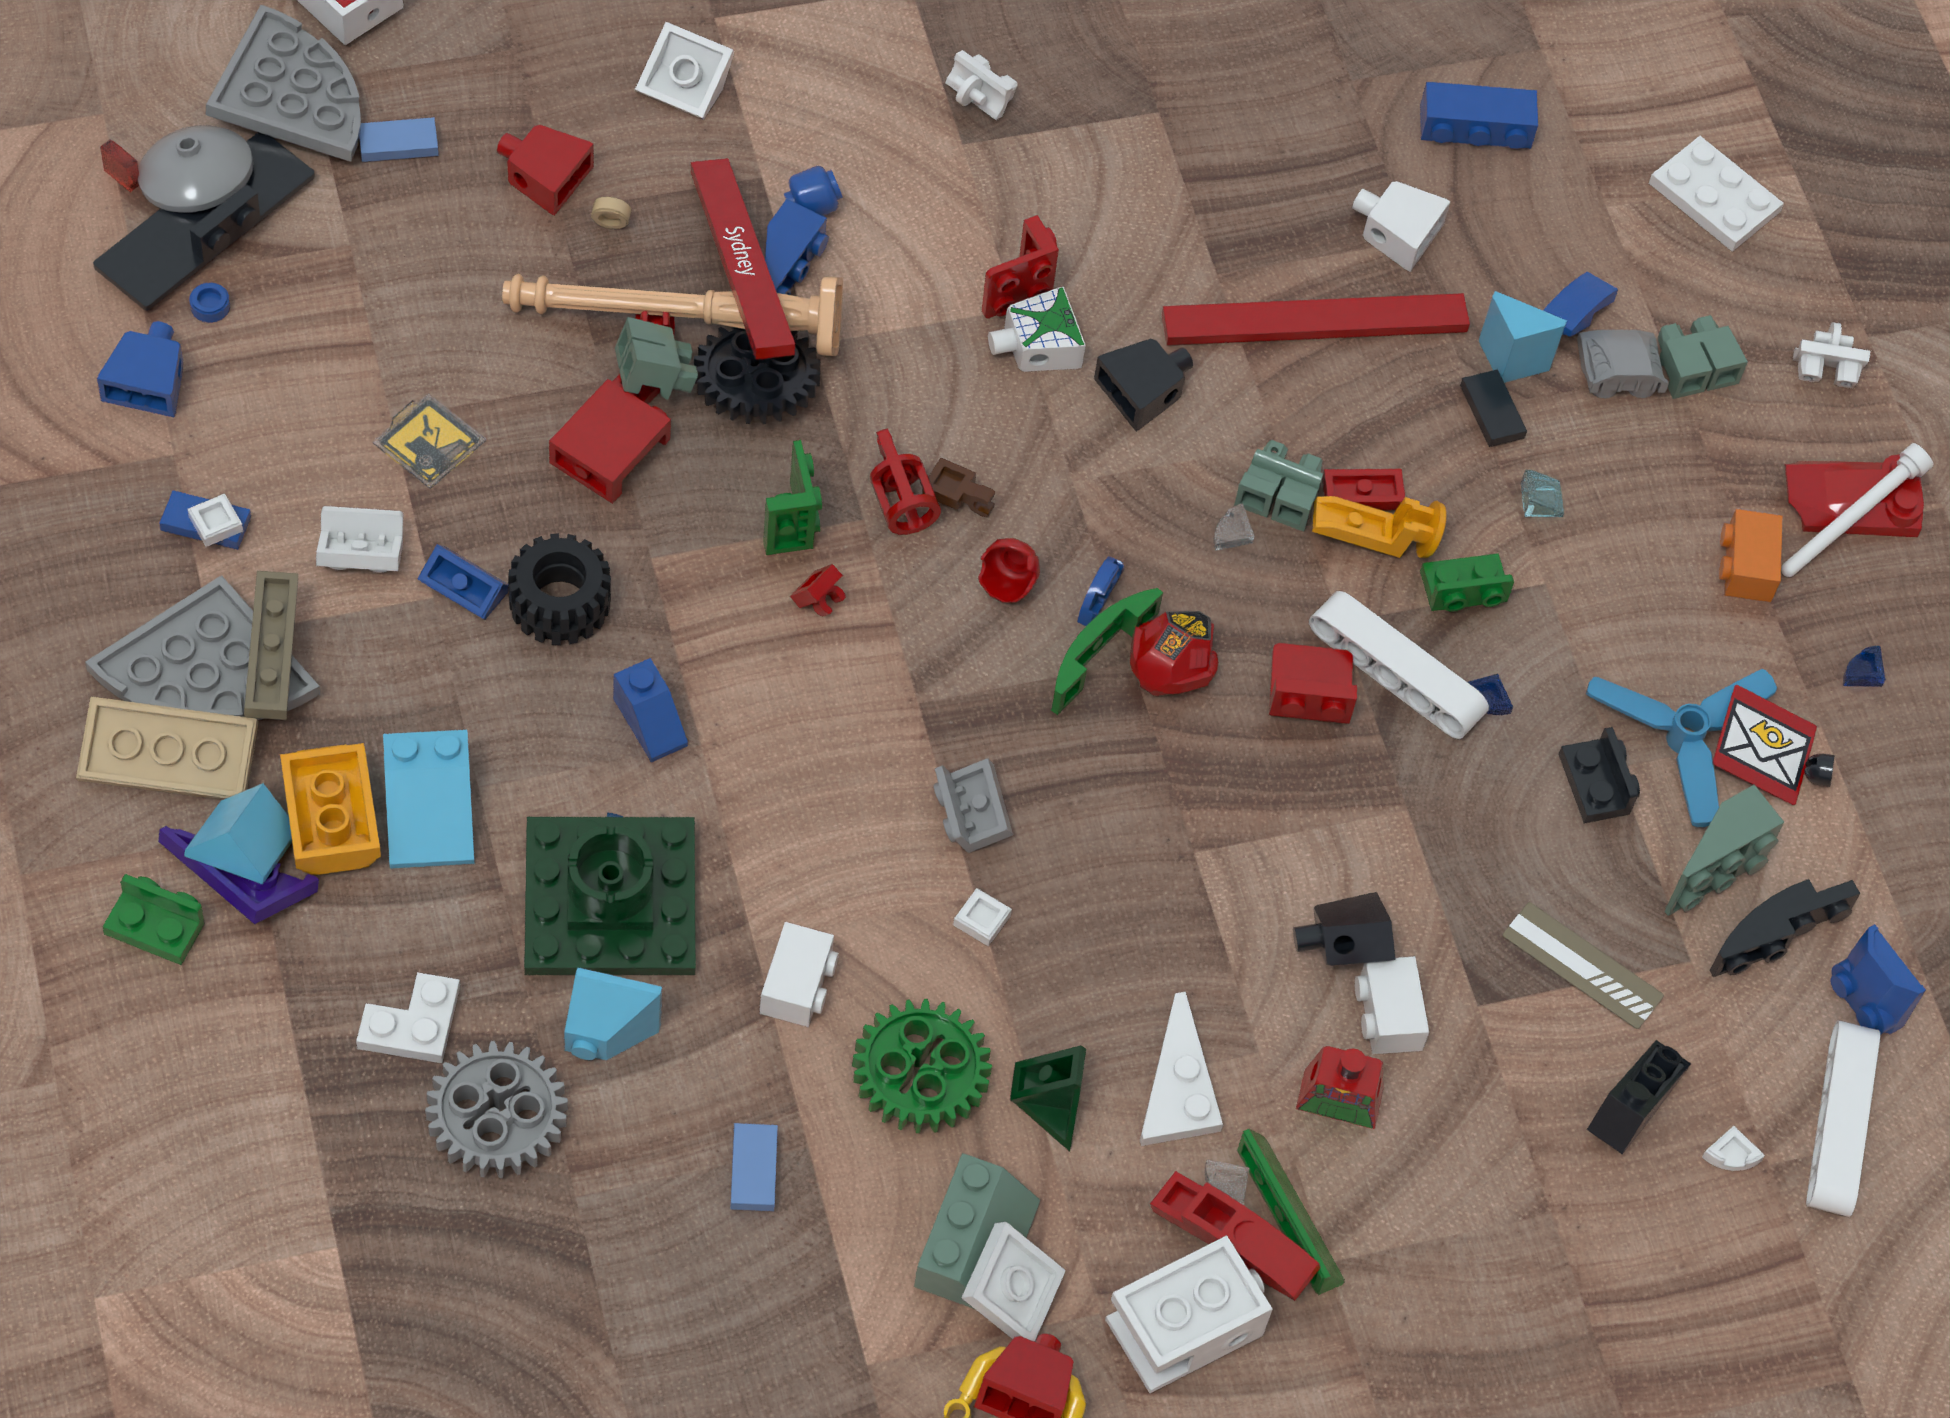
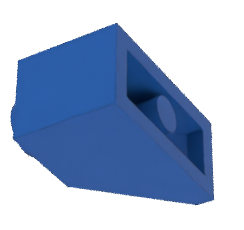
M651 658L614 674L613 699L650 762H654L688 746V741L671 692Z

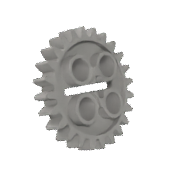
M491 1041L489 1052L485 1053L481 1051L477 1044H474L473 1056L470 1058L458 1051L456 1053L458 1065L454 1066L444 1062L443 1074L445 1077L433 1076V1088L435 1090L427 1091V1103L431 1106L425 1108L426 1120L432 1121L428 1124L429 1135L432 1137L439 1136L436 1139V1149L442 1151L449 1148L448 1162L450 1164L462 1157L463 1171L466 1173L474 1164L479 1165L481 1177L486 1176L490 1167H495L498 1177L503 1178L505 1167L511 1166L514 1172L520 1175L521 1162L526 1161L534 1168L537 1167L536 1153L539 1152L549 1157L551 1155L549 1141L560 1143L561 1131L558 1128H563L567 1125V1115L562 1112L568 1110V1099L561 1097L565 1094L564 1082H555L557 1079V1069L554 1067L544 1070L545 1057L543 1055L531 1061L529 1047L524 1048L519 1055L514 1054L513 1042H509L504 1052L498 1051L495 1041ZM500 1077H507L513 1081L507 1086H499L493 1083ZM524 1089L530 1090V1092H521V1091L524 1090ZM467 1099L477 1103L475 1106L467 1109L456 1105L458 1102ZM523 1110H532L537 1113L531 1119L520 1118L517 1114ZM471 1126H473L472 1128L467 1129V1130L463 1128V1127H471ZM488 1132H494L501 1136L493 1142H487L480 1138Z

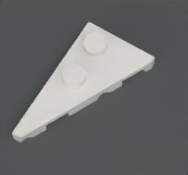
M1186 992L1175 993L1140 1137L1141 1146L1221 1132L1223 1126Z

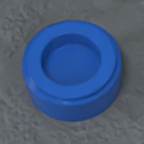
M201 284L194 288L190 294L191 312L195 318L202 322H217L229 313V294L219 284Z

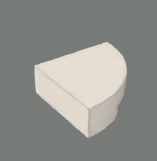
M1733 1126L1704 1152L1702 1158L1721 1169L1740 1171L1758 1165L1765 1155Z

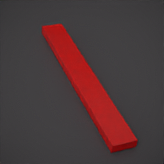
M1464 293L1163 306L1162 309L1166 345L1468 332L1470 326Z

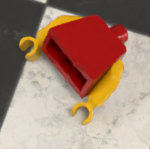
M1041 1334L1035 1342L1018 1336L1014 1337L1007 1347L999 1346L978 1356L974 1360L958 1389L962 1392L959 1399H952L945 1405L944 1418H949L954 1410H963L965 1412L963 1418H971L969 1406L973 1399L976 1400L974 1408L998 1418H1083L1086 1401L1079 1379L1072 1375L1074 1361L1070 1356L1060 1353L1061 1343L1055 1336Z

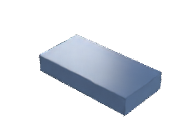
M434 117L361 123L359 141L362 162L439 156Z
M734 1123L731 1210L774 1211L778 1125Z

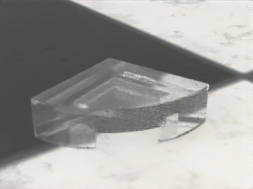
M1243 503L1228 509L1218 522L1214 533L1215 551L1253 543L1255 536Z
M1206 1160L1204 1169L1206 1182L1244 1205L1249 1167Z

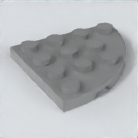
M260 5L206 103V115L351 162L359 140L361 113L359 93L348 67L338 53L323 38L317 40L311 34L304 31L301 22L280 11Z
M221 575L85 661L86 669L102 686L124 701L244 717L253 610ZM293 655L287 711L301 706L320 695V686Z

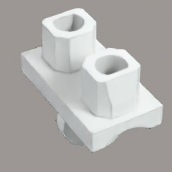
M963 50L956 53L954 67L945 82L957 91L956 101L962 106H967L972 102L995 120L1001 118L1007 103L1014 96L1017 82L1008 75L999 77L990 70L989 61L979 54L972 57Z
M1832 322L1828 332L1815 331L1813 341L1802 339L1799 348L1794 349L1793 361H1799L1798 374L1800 380L1819 382L1822 379L1823 366L1836 368L1835 385L1854 388L1858 383L1862 369L1869 362L1870 351L1852 348L1854 337L1841 335V323Z

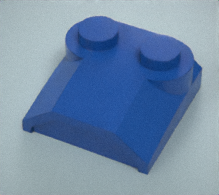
M1875 924L1865 931L1848 957L1832 967L1830 982L1835 993L1847 1001L1856 1013L1857 1021L1861 1026L1879 1030L1880 1035L1883 1033L1892 1034L1903 1028L1926 991L1879 932Z

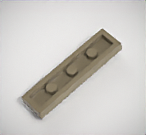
M257 571L244 717L287 720L298 573Z

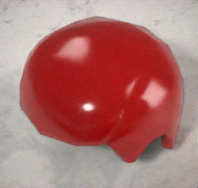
M1016 538L997 539L986 548V552L980 558L982 560V569L978 580L990 597L1002 603H1017L1027 596L1036 585L1040 575L1039 557L1036 555L1035 550L1029 544Z

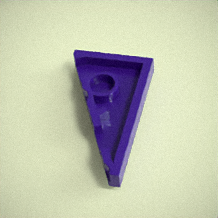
M167 826L159 829L158 842L253 924L318 892L319 879L316 876L307 874L304 880L281 873V864L277 863L266 881L260 884L185 857L184 854L185 849L193 840L195 834L181 829H171Z

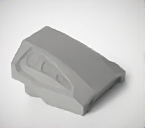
M1593 330L1578 333L1577 343L1581 369L1587 379L1590 393L1599 398H1610L1617 392L1628 391L1637 398H1648L1654 394L1656 388L1658 393L1666 392L1669 383L1663 375L1654 333L1641 330Z

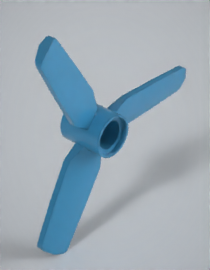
M1760 669L1707 697L1702 701L1701 705L1685 704L1678 708L1676 712L1664 703L1599 677H1593L1589 682L1586 695L1652 728L1668 731L1666 735L1667 743L1674 752L1678 753L1676 761L1691 824L1695 827H1707L1719 808L1712 753L1704 743L1707 732L1722 730L1735 685H1739L1766 700L1776 693L1777 686L1773 677L1766 670ZM1684 727L1690 728L1694 732L1688 731Z

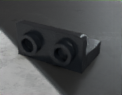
M1613 727L1604 728L1600 739L1561 746L1558 755L1583 823L1630 815L1636 799L1640 795V787L1637 777L1634 774H1630L1626 763L1627 753L1625 745L1621 739H1617Z

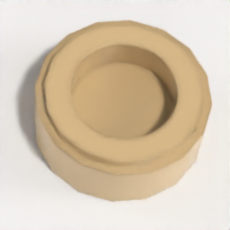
M601 197L594 201L591 217L602 227L620 229L629 224L631 207L623 200L613 197Z

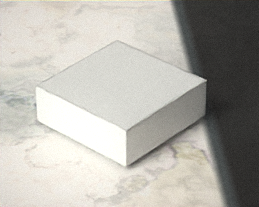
M225 494L188 509V516L205 547L243 532L242 523Z
M976 888L954 918L953 926L989 946L1011 916L1012 909Z

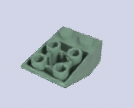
M1755 785L1721 803L1664 911L1668 916L1681 908L1684 912L1693 909L1703 900L1704 895L1713 890L1716 893H1721L1736 881V877L1745 872L1752 875L1768 863L1767 856L1779 841L1777 836L1784 821Z

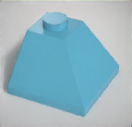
M577 968L564 1032L565 1051L571 1052L574 1056L584 1060H593L595 1058L608 1060L659 1033L661 1026L662 987Z

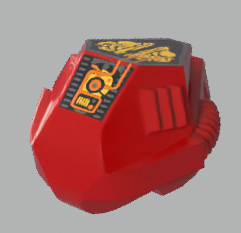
M1166 611L1154 620L1135 627L1131 642L1130 666L1140 681V687L1153 696H1162L1166 694H1180L1208 686L1219 666L1217 652L1212 650L1214 624L1211 623V618L1200 611Z

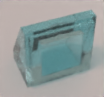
M1525 470L1520 483L1524 516L1563 517L1564 508L1560 481L1533 470Z

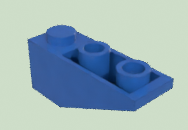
M789 199L785 200L767 226L765 262L776 292L787 295L791 294V288L795 282L801 283L804 280L810 267V261L815 255L821 256L829 240V236L826 235L827 218Z

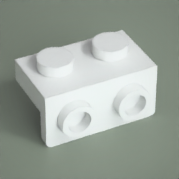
M324 506L322 508L321 533L316 551V566L330 567L335 570L347 568L369 569L378 573L398 571L403 548V512Z

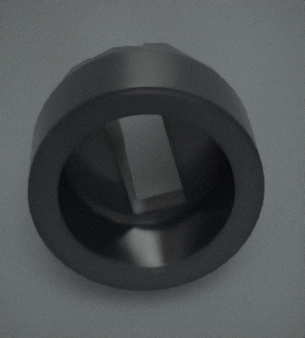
M1822 753L1809 757L1805 763L1806 769L1804 773L1806 778L1813 784L1830 787L1835 755Z

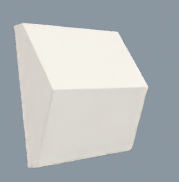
M665 22L635 90L704 120L723 90L734 50Z

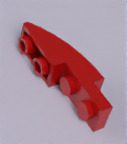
M1175 1171L1150 1203L1154 1213L1207 1244L1228 1236L1248 1270L1254 1269L1259 1274L1263 1283L1296 1301L1321 1268L1314 1258L1286 1235L1249 1208L1207 1182L1204 1186H1201Z

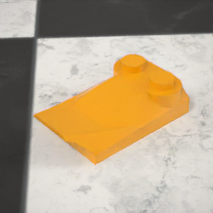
M364 743L337 745L280 754L296 869L308 874L320 875L365 868L380 858V844Z

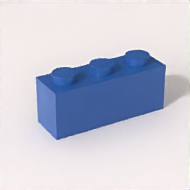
M1426 82L1420 103L1421 140L1438 143L1452 142L1476 146L1490 145L1514 149H1531L1538 128L1537 90Z

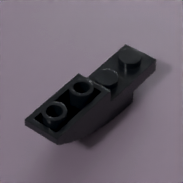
M1806 879L1771 896L1752 910L1728 936L1710 968L1712 976L1716 977L1727 972L1729 975H1736L1748 969L1755 962L1765 960L1767 963L1776 961L1788 952V947L1794 936L1805 934L1812 930L1816 924L1829 920L1830 923H1836L1847 918L1852 913V908L1860 895L1854 881L1850 880L1816 892L1810 880Z

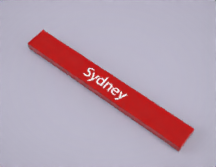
M729 159L691 162V176L755 358L766 359L795 355V342Z

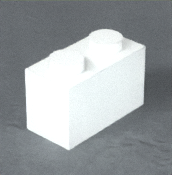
M788 922L784 923L761 993L760 1014L809 1027L813 1012L821 1014L825 1003L827 989L821 988L825 976L833 977L839 953L832 951L834 935Z
M1415 956L1399 957L1391 961L1364 963L1361 975L1355 977V994L1357 1001H1363L1365 1014L1362 1015L1361 1019L1362 1034L1364 1039H1370L1372 1054L1422 1051L1429 1035V1028Z

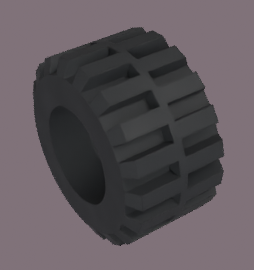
M559 533L550 534V539L547 540L540 536L533 539L532 547L525 544L520 548V556L515 555L511 561V569H509L508 573L509 608L512 610L514 622L516 624L521 623V631L527 636L535 633V640L541 643L545 639L552 640V645L561 646L562 640H568L569 645L578 643L579 636H583L585 639L593 635V627L600 629L603 626L604 616H608L610 611V567L608 561H604V554L599 548L592 550L591 542L586 539L578 542L576 541V535L568 534L567 538H559ZM554 582H566L579 588L574 594L564 597L550 596L540 589Z

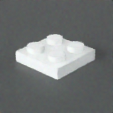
M1007 1222L995 1223L962 1295V1299L1012 1339L1022 1336L1035 1342L1066 1270Z

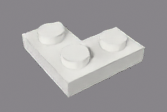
M417 972L408 1010L366 1003L356 1041L357 1049L442 1063L460 990V980Z

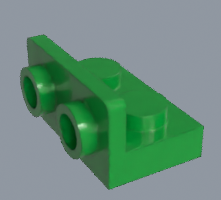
M1499 553L1422 563L1420 569L1431 611L1446 610L1454 612L1464 607L1484 605L1486 607L1497 606L1503 602H1508L1514 585L1513 576L1511 574L1505 575Z
M124 874L120 881L122 893L102 926L104 935L182 965L205 924L202 905L197 899L185 892H177L175 894L160 888L150 878L143 876L135 878Z

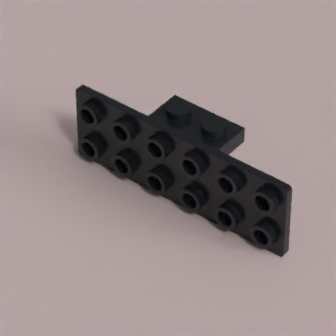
M257 132L246 141L250 147L254 164L252 174L244 187L222 204L206 210L172 212L159 209L94 260V269L141 308L148 311L315 178L314 170L274 138Z

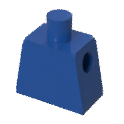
M156 321L151 324L148 334L133 331L124 333L97 377L102 402L175 417L183 373V356L181 344L171 340L174 330L170 325Z

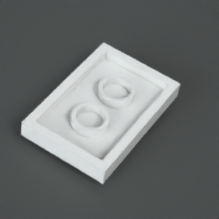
M1701 136L1697 137L1651 175L1649 181L1651 186L1732 252L1779 214L1784 204Z

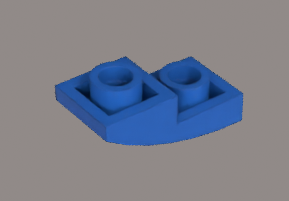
M1586 272L1566 286L1543 311L1567 320L1562 335L1571 337L1590 326L1595 312L1614 302L1618 289L1593 274Z

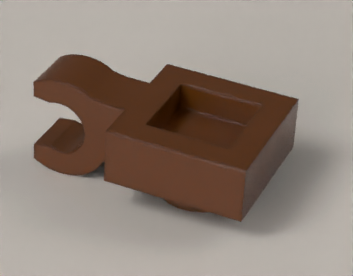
M940 458L928 476L939 503L958 510L962 502H964L974 513L982 517H988L995 506V503L991 502L995 491L987 486L976 484V472Z

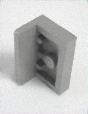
M988 758L952 773L943 765L935 768L938 783L934 784V791L941 806H945L948 818L943 820L946 834L952 843L957 842L967 853L1013 836L994 764Z

